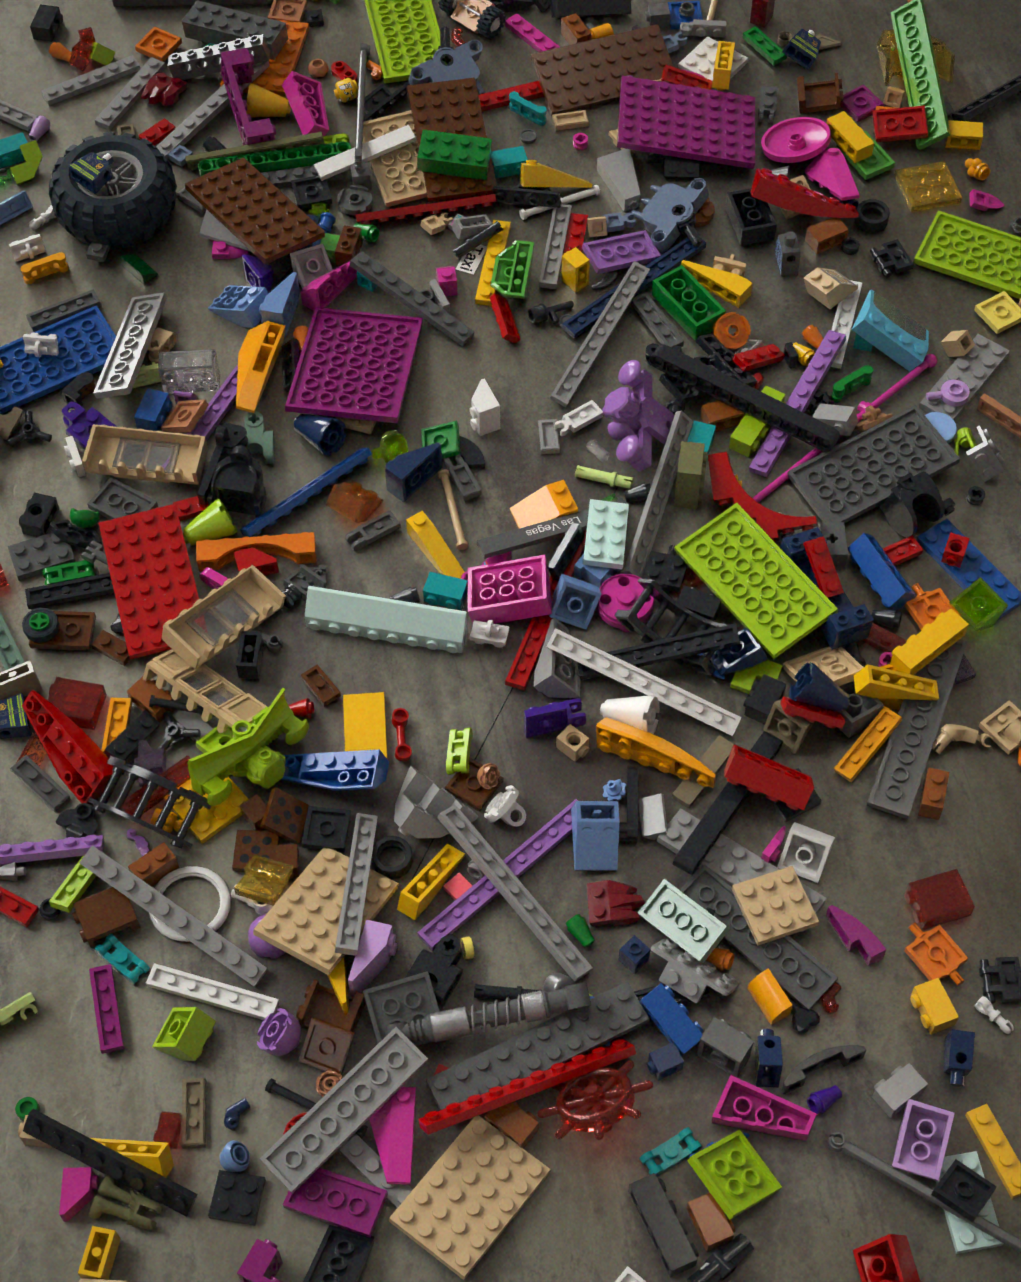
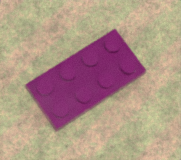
M318 1168L293 1194L288 1191L283 1207L371 1238L388 1192L361 1181Z

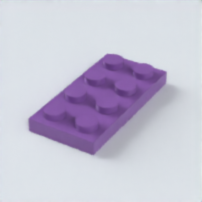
M646 230L587 242L582 245V250L586 257L590 259V263L597 274L631 267L634 261L641 265L651 263L661 256Z

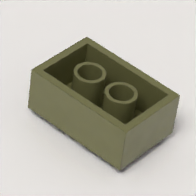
M681 441L674 507L697 509L698 502H702L708 452H704V443Z

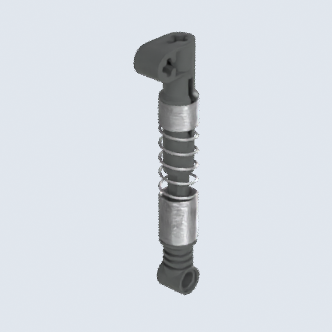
M587 982L551 992L544 990L528 992V994L518 995V999L510 1000L507 997L506 1001L498 1002L495 1000L493 1004L487 1005L484 1002L482 1010H477L472 1005L471 1012L468 1013L465 1006L448 1011L427 1014L425 1018H422V1022L418 1019L416 1020L417 1023H414L413 1020L411 1024L408 1022L391 1024L386 1026L388 1035L397 1027L411 1042L415 1041V1044L418 1043V1040L424 1042L423 1039L425 1038L426 1041L437 1043V1041L473 1035L474 1027L480 1026L482 1031L485 1032L486 1025L488 1024L496 1030L500 1025L508 1027L510 1023L515 1022L520 1025L522 1020H526L527 1023L535 1022V1020H544L549 1018L551 1014L590 1007L591 1001Z

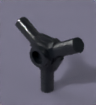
M26 411L25 424H23L18 434L8 439L7 442L10 446L22 440L32 441L37 438L50 442L52 435L41 432L37 425L33 423V413Z
M166 711L163 714L167 723L164 735L165 740L156 749V752L162 756L171 744L180 742L186 737H200L201 731L200 729H186L178 722H175L171 711Z

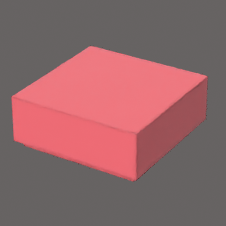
M460 873L443 885V889L454 900H457L472 887Z

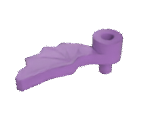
M128 829L127 838L134 840L136 843L135 847L139 850L141 856L147 854L149 849L145 838L136 835L135 829Z

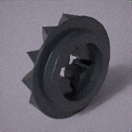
M818 390L806 410L814 414L819 404L816 405V401L822 399V402L819 404L834 405L833 398L828 395L827 391L823 393Z

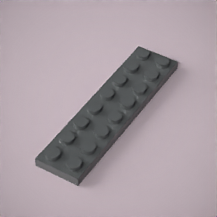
M705 864L680 889L681 892L705 910H707V907L716 910L714 917L730 928L723 939L761 972L769 968L782 990L803 1008L812 1009L837 982L838 977L789 935L757 946L733 894L732 887Z

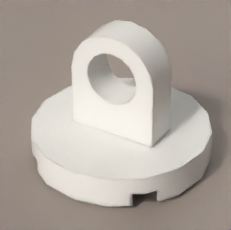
M510 785L505 787L507 790L505 793L500 792L491 800L486 808L487 813L484 814V817L491 823L501 818L506 824L517 827L525 822L526 812L516 802L519 791ZM513 810L519 812V819L516 822H513L510 817Z

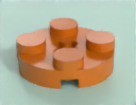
M729 312L720 316L713 325L714 336L725 348L730 350L744 346L751 332L748 320L743 315L740 316L735 312ZM730 326L736 329L734 336L728 332Z

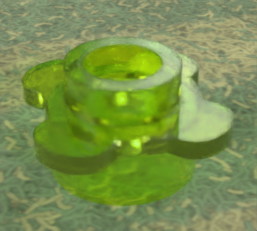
M323 203L313 204L312 209L309 210V213H313L316 216H321L324 212L329 213V210L326 209V204Z

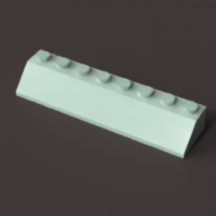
M308 586L305 608V622L308 628L326 630L331 633H344L353 637H368L372 640H386L391 643H404L413 647L422 646L431 650L440 649L450 653H463L468 634L466 611Z

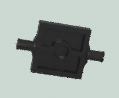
M670 545L667 554L655 551L650 552L642 579L655 580L663 591L680 593L688 565L681 557L675 556L676 551L673 545Z

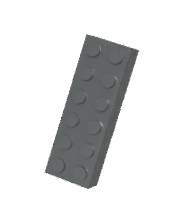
M198 0L182 20L185 37L215 45L264 34L271 50L270 59L275 60L288 40L285 22Z

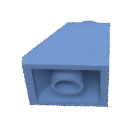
M561 574L554 591L552 614H549V617L587 630L601 597L599 587Z

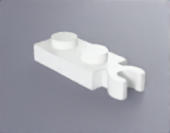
M591 400L563 415L562 420L555 422L554 429L562 428L560 436H565L568 430L574 433L602 418L603 411Z

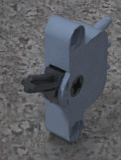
M447 26L441 27L440 46H438L433 59L412 68L409 84L416 85L475 77L477 91L479 94H484L483 87L478 81L480 70L475 63L480 58L483 49L482 43L478 40H471L456 47L454 50V47H450V29Z
M696 178L687 188L672 183L665 184L662 187L651 185L650 189L656 193L652 199L641 198V203L646 205L643 212L632 210L631 213H634L635 218L642 220L645 229L652 233V243L656 246L659 253L667 252L679 235L683 233L687 235L693 246L699 247L703 240L695 229V214L709 196L706 181L702 178Z

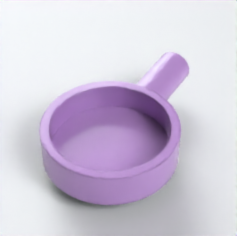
M948 380L942 385L941 391L926 393L927 400L942 399L947 405L961 406L967 402L970 390L960 380Z

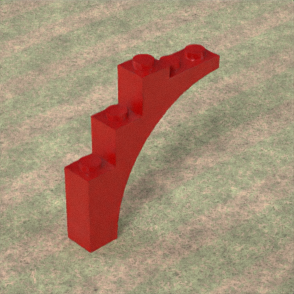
M727 452L708 455L714 502L719 503L720 506L729 505L731 501H734V504L738 503L775 543L780 540V532L783 535L793 534L794 530L802 529V532L818 527L816 516L797 517L784 515L759 504L746 493L737 481Z

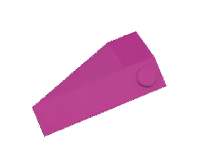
M839 148L824 150L805 169V174L809 180L819 182V186L822 188L827 187L830 189L831 194L842 201L860 197L846 159Z
M349 261L313 280L300 292L302 305L313 311L315 307L326 308L357 277V270L350 266Z
M401 1087L369 1119L387 1184L411 1185L417 1106L416 1087Z

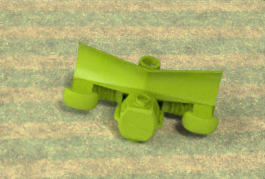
M285 688L281 689L269 708L266 706L252 717L253 723L250 724L246 720H240L235 722L232 728L228 726L227 730L223 733H219L216 726L196 742V747L203 754L189 759L187 763L192 789L201 796L207 793L209 805H219L231 794L232 784L230 780L223 781L228 775L232 774L234 777L247 776L251 782L260 784L265 789L274 786L276 782L283 778L285 756L278 751H273L266 745L272 743V740L278 738V735L282 733L286 734L285 741L287 744H296L307 735L309 730L307 719L301 721L295 717L293 711L288 706L284 694Z

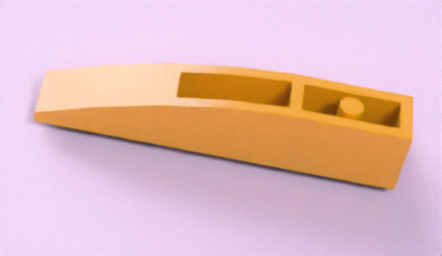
M266 321L248 330L238 353L236 409L255 413L283 345L286 325Z
M607 717L597 723V748L603 752L617 754L623 759L637 761L643 766L657 768L663 773L677 775L683 780H688L693 771L699 775L697 779L699 785L715 787V773L699 760L667 740Z

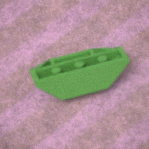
M516 240L510 247L496 256L491 287L506 297L522 299L527 297L532 271L534 242Z

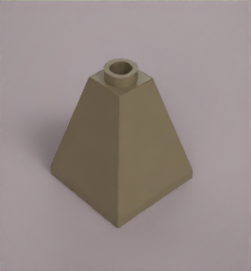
M781 700L775 701L763 730L783 740V746L795 755L813 723L805 720L804 717L786 715L780 705Z

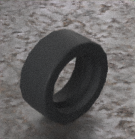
M867 199L858 204L856 210L859 215L855 218L858 228L869 233L880 232L886 228L890 210L884 202L876 199ZM866 212H875L881 215L882 218L878 220L867 219L862 214Z
M387 836L380 839L374 845L372 851L373 867L376 872L389 879H396L406 875L413 863L412 849L409 843L398 836ZM388 848H398L404 852L405 859L402 864L396 867H387L380 862V854Z

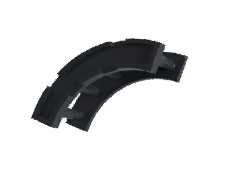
M639 578L638 583L644 590L633 607L627 611L618 609L614 615L630 632L634 630L641 635L643 643L676 637L686 621L698 627L696 632L727 625L708 620L688 610L666 594L653 579ZM651 595L660 605L645 625L637 618V614ZM668 609L679 618L667 636L662 638L653 631V628L665 610ZM716 650L706 652L701 656L692 655L672 661L680 665L683 662L692 666L691 670L712 676L716 668L711 664L710 659Z
M110 756L107 764L113 766V773L99 801L89 798L88 802L94 804L93 809L103 814L105 811H109L171 839L170 844L182 849L183 845L191 848L193 844L185 841L184 838L198 810H201L202 807L211 808L207 798L183 787L177 789V783L139 766L127 764L122 759ZM127 773V779L113 807L107 805L121 775ZM141 778L147 781V787L133 815L121 811V808L135 780L138 781ZM162 787L169 791V797L155 825H151L141 820V817L155 789ZM183 797L191 801L189 804L191 807L175 836L162 830L176 800Z

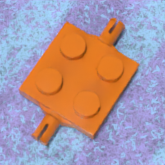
M919 583L911 587L917 596L907 601L905 608L920 629L927 623H933L941 612L946 613L949 609L954 610L959 615L941 588L924 592Z
M916 922L911 924L908 929L916 936V939L905 947L904 951L929 981L936 978L941 980L950 976L957 986L962 984L965 980L956 970L967 962L968 957L940 924L932 930L925 932L920 929Z

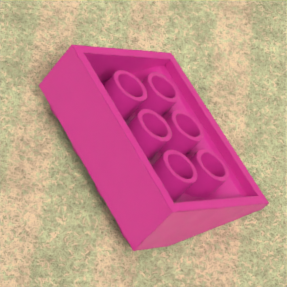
M546 555L468 568V613L472 624L474 620L482 622L493 620V624L552 614V599Z

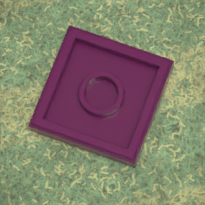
M864 84L844 94V101H840L841 107L857 122L871 116L873 110H876V106H885Z

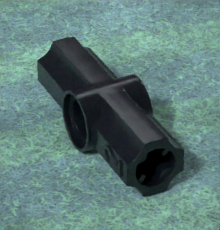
M740 1233L724 1248L714 1251L706 1259L705 1264L687 1279V1282H718L725 1280L734 1272L737 1265L754 1251L750 1240Z

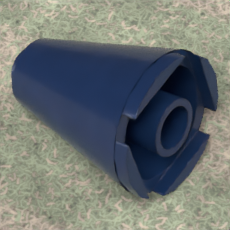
M300 414L294 420V429L324 455L330 456V453L338 452L345 441L346 433H344V428L346 426L339 419Z
M811 662L810 664L805 663L794 677L797 680L795 686H790L789 698L796 702L838 713L846 710L850 703L849 695Z

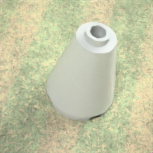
M656 696L607 699L605 703L601 704L600 714L603 715V719L607 717L652 734L656 731L658 720L655 717L656 713L660 711L659 699Z

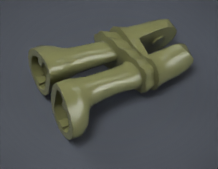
M106 1176L99 1187V1195L122 1201L128 1204L129 1208L114 1204L96 1195L89 1217L98 1219L103 1213H107L128 1221L127 1225H132V1227L154 1230L157 1223L144 1217V1213L149 1211L161 1215L163 1207L143 1196L140 1192L137 1194L134 1189L131 1193L120 1189L115 1185V1179Z

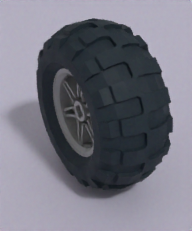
M106 132L100 137L94 138L93 135L82 139L83 142L81 144H73L66 149L64 157L58 158L52 171V179L49 182V196L54 215L69 234L89 246L92 241H95L102 245H108L112 249L113 246L122 245L123 248L134 246V242L138 240L145 242L153 237L155 229L162 230L174 209L177 198V185L170 162L163 153L161 154L156 146L145 138L139 140L134 134L124 133L123 135H115L114 132ZM91 152H94L101 158L108 153L114 159V162L110 165L112 178L97 194L92 193L71 178L68 165Z

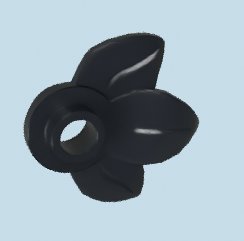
M81 803L75 809L65 810L56 820L57 825L67 827L66 838H80L83 834L87 836L94 835L97 830V822L94 819L95 810L87 803Z

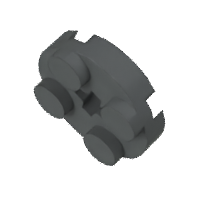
M351 185L349 189H342L338 194V205L340 212L343 214L367 213L373 205L372 194L369 193L366 187L361 185Z

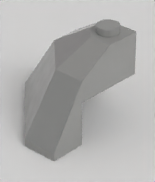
M410 766L395 803L394 822L399 826V832L407 837L411 834L416 838H441L450 832L437 817L442 811L455 804L470 822L475 821L479 816L466 804L455 799V796L444 788L440 789L428 776Z

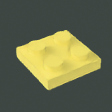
M1005 291L975 305L974 311L996 334L1021 322V308Z

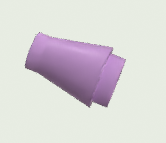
M39 116L35 118L28 135L29 139L38 141L50 129L51 123L46 117Z

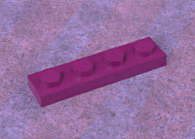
M108 964L90 968L89 973L100 1051L102 1054L123 1050L124 1042L112 965Z

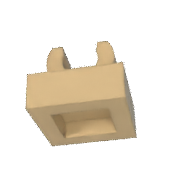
M889 86L883 103L894 108H900L905 91Z
M605 216L587 218L589 237L607 235Z

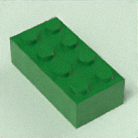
M423 130L417 156V171L487 180L492 153V139Z
M683 265L653 280L652 296L694 341L699 336L713 332L714 323L720 316L726 314V310Z

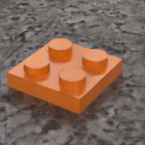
M154 26L135 45V49L143 55L164 62L182 44V39Z

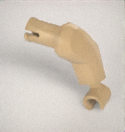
M946 724L941 728L942 733L934 741L932 749L934 750L941 744L935 751L940 755L951 741L954 742V740L973 744L977 740L981 745L991 747V745L984 743V740L987 737L994 738L987 733L978 735V730L967 726Z

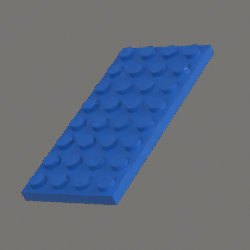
M97 305L33 332L43 336L56 334L59 350L57 356L42 354L41 357H35V354L25 353L23 337L0 347V359L4 364L0 368V414L67 386L81 373L88 372L94 374L103 370L116 335Z

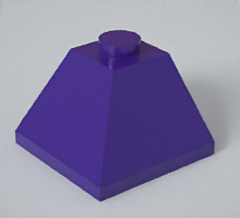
M247 254L242 255L246 281L252 287H265L269 293L273 285L272 275L274 274L271 265H265L258 257Z

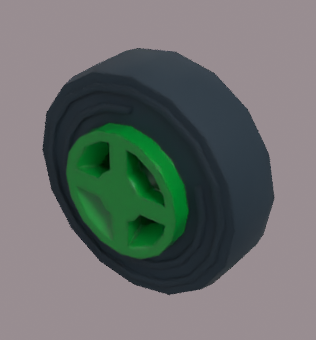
M48 608L33 609L26 614L22 622L23 632L26 637L38 643L54 638L60 626L58 617Z

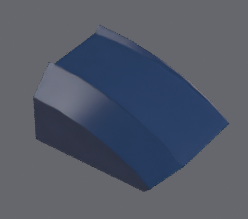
M747 628L738 632L741 645L716 650L712 656V663L720 675L745 671L769 660Z

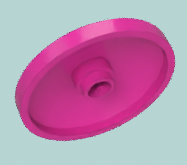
M796 117L787 119L773 125L764 133L761 140L762 150L766 157L776 162L796 163L805 161L821 154L829 146L831 132L829 126L817 118Z

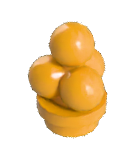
M968 158L965 161V167L968 168L967 174L970 177H974L977 180H985L990 175L991 170L986 163H982L981 159Z
M156 808L150 824L155 825L162 809ZM170 812L162 830L171 833L174 829L178 832L183 820H177V814Z

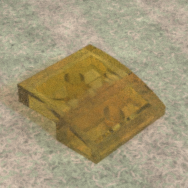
M254 855L244 867L245 875L234 887L235 894L274 906L289 881L293 865Z

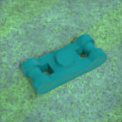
M513 91L509 94V100L511 101L509 109L540 126L546 124L547 118L545 115L547 114V109L545 106H537L520 97L518 92Z
M110 934L105 938L106 941L102 945L98 944L94 950L134 985L139 980L138 977L142 973L145 974L150 967L125 947L113 934ZM113 946L116 950L110 954L107 951ZM133 965L136 966L133 971H129Z
M689 1127L684 1128L677 1135L653 1150L644 1153L639 1158L642 1164L648 1167L650 1175L655 1173L657 1177L687 1159L688 1155L702 1148L700 1142L696 1141L692 1136L693 1132ZM683 1141L688 1145L684 1150L680 1146V1143ZM657 1157H659V1159L662 1162L659 1165H657L654 1161V1159H656Z

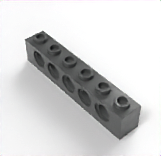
M264 34L253 35L244 39H236L235 41L222 42L213 46L169 55L167 66L173 78L185 80L221 72V52L248 48L249 54L253 55L254 64L269 61L271 50Z

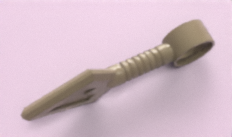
M788 31L780 32L777 44L785 48L793 38L792 34ZM821 34L815 36L821 41L819 50L842 45L841 42ZM781 38H787L788 41L781 40Z

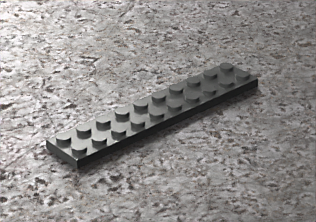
M958 640L914 674L915 676L936 680L939 699L937 701L903 699L898 714L902 717V721L891 734L867 806L908 820L967 641Z
M627 981L590 999V1007L563 1012L426 1079V1083L439 1109L443 1110L451 1103H461L472 1095H482L489 1092V1089L493 1087L508 1085L514 1079L526 1078L532 1072L545 1071L550 1069L553 1064L565 1063L572 1060V1057L576 1055H584L648 1023L649 1017Z

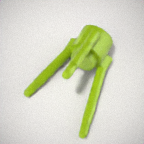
M965 427L957 431V438L954 439L955 453L959 456V445L964 448L971 447L972 449L977 444L970 428Z

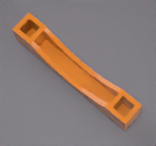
M314 532L196 541V561L199 572H202L206 567L214 571L220 570L226 564L235 560V551L252 547L266 554L289 559L296 564L317 563Z

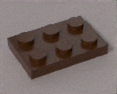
M53 611L58 617L60 625L55 637L42 643L29 640V647L36 649L90 650L96 614L95 612Z

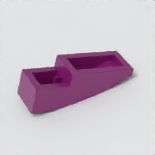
M833 905L828 907L826 917L848 951L857 948L868 966L884 958L885 947L864 924L844 910Z

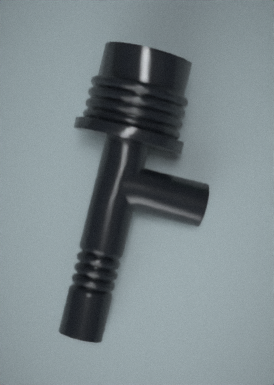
M571 300L547 308L541 303L528 309V318L532 323L547 321L549 315L553 324H557L560 320L556 312L573 308L574 303Z

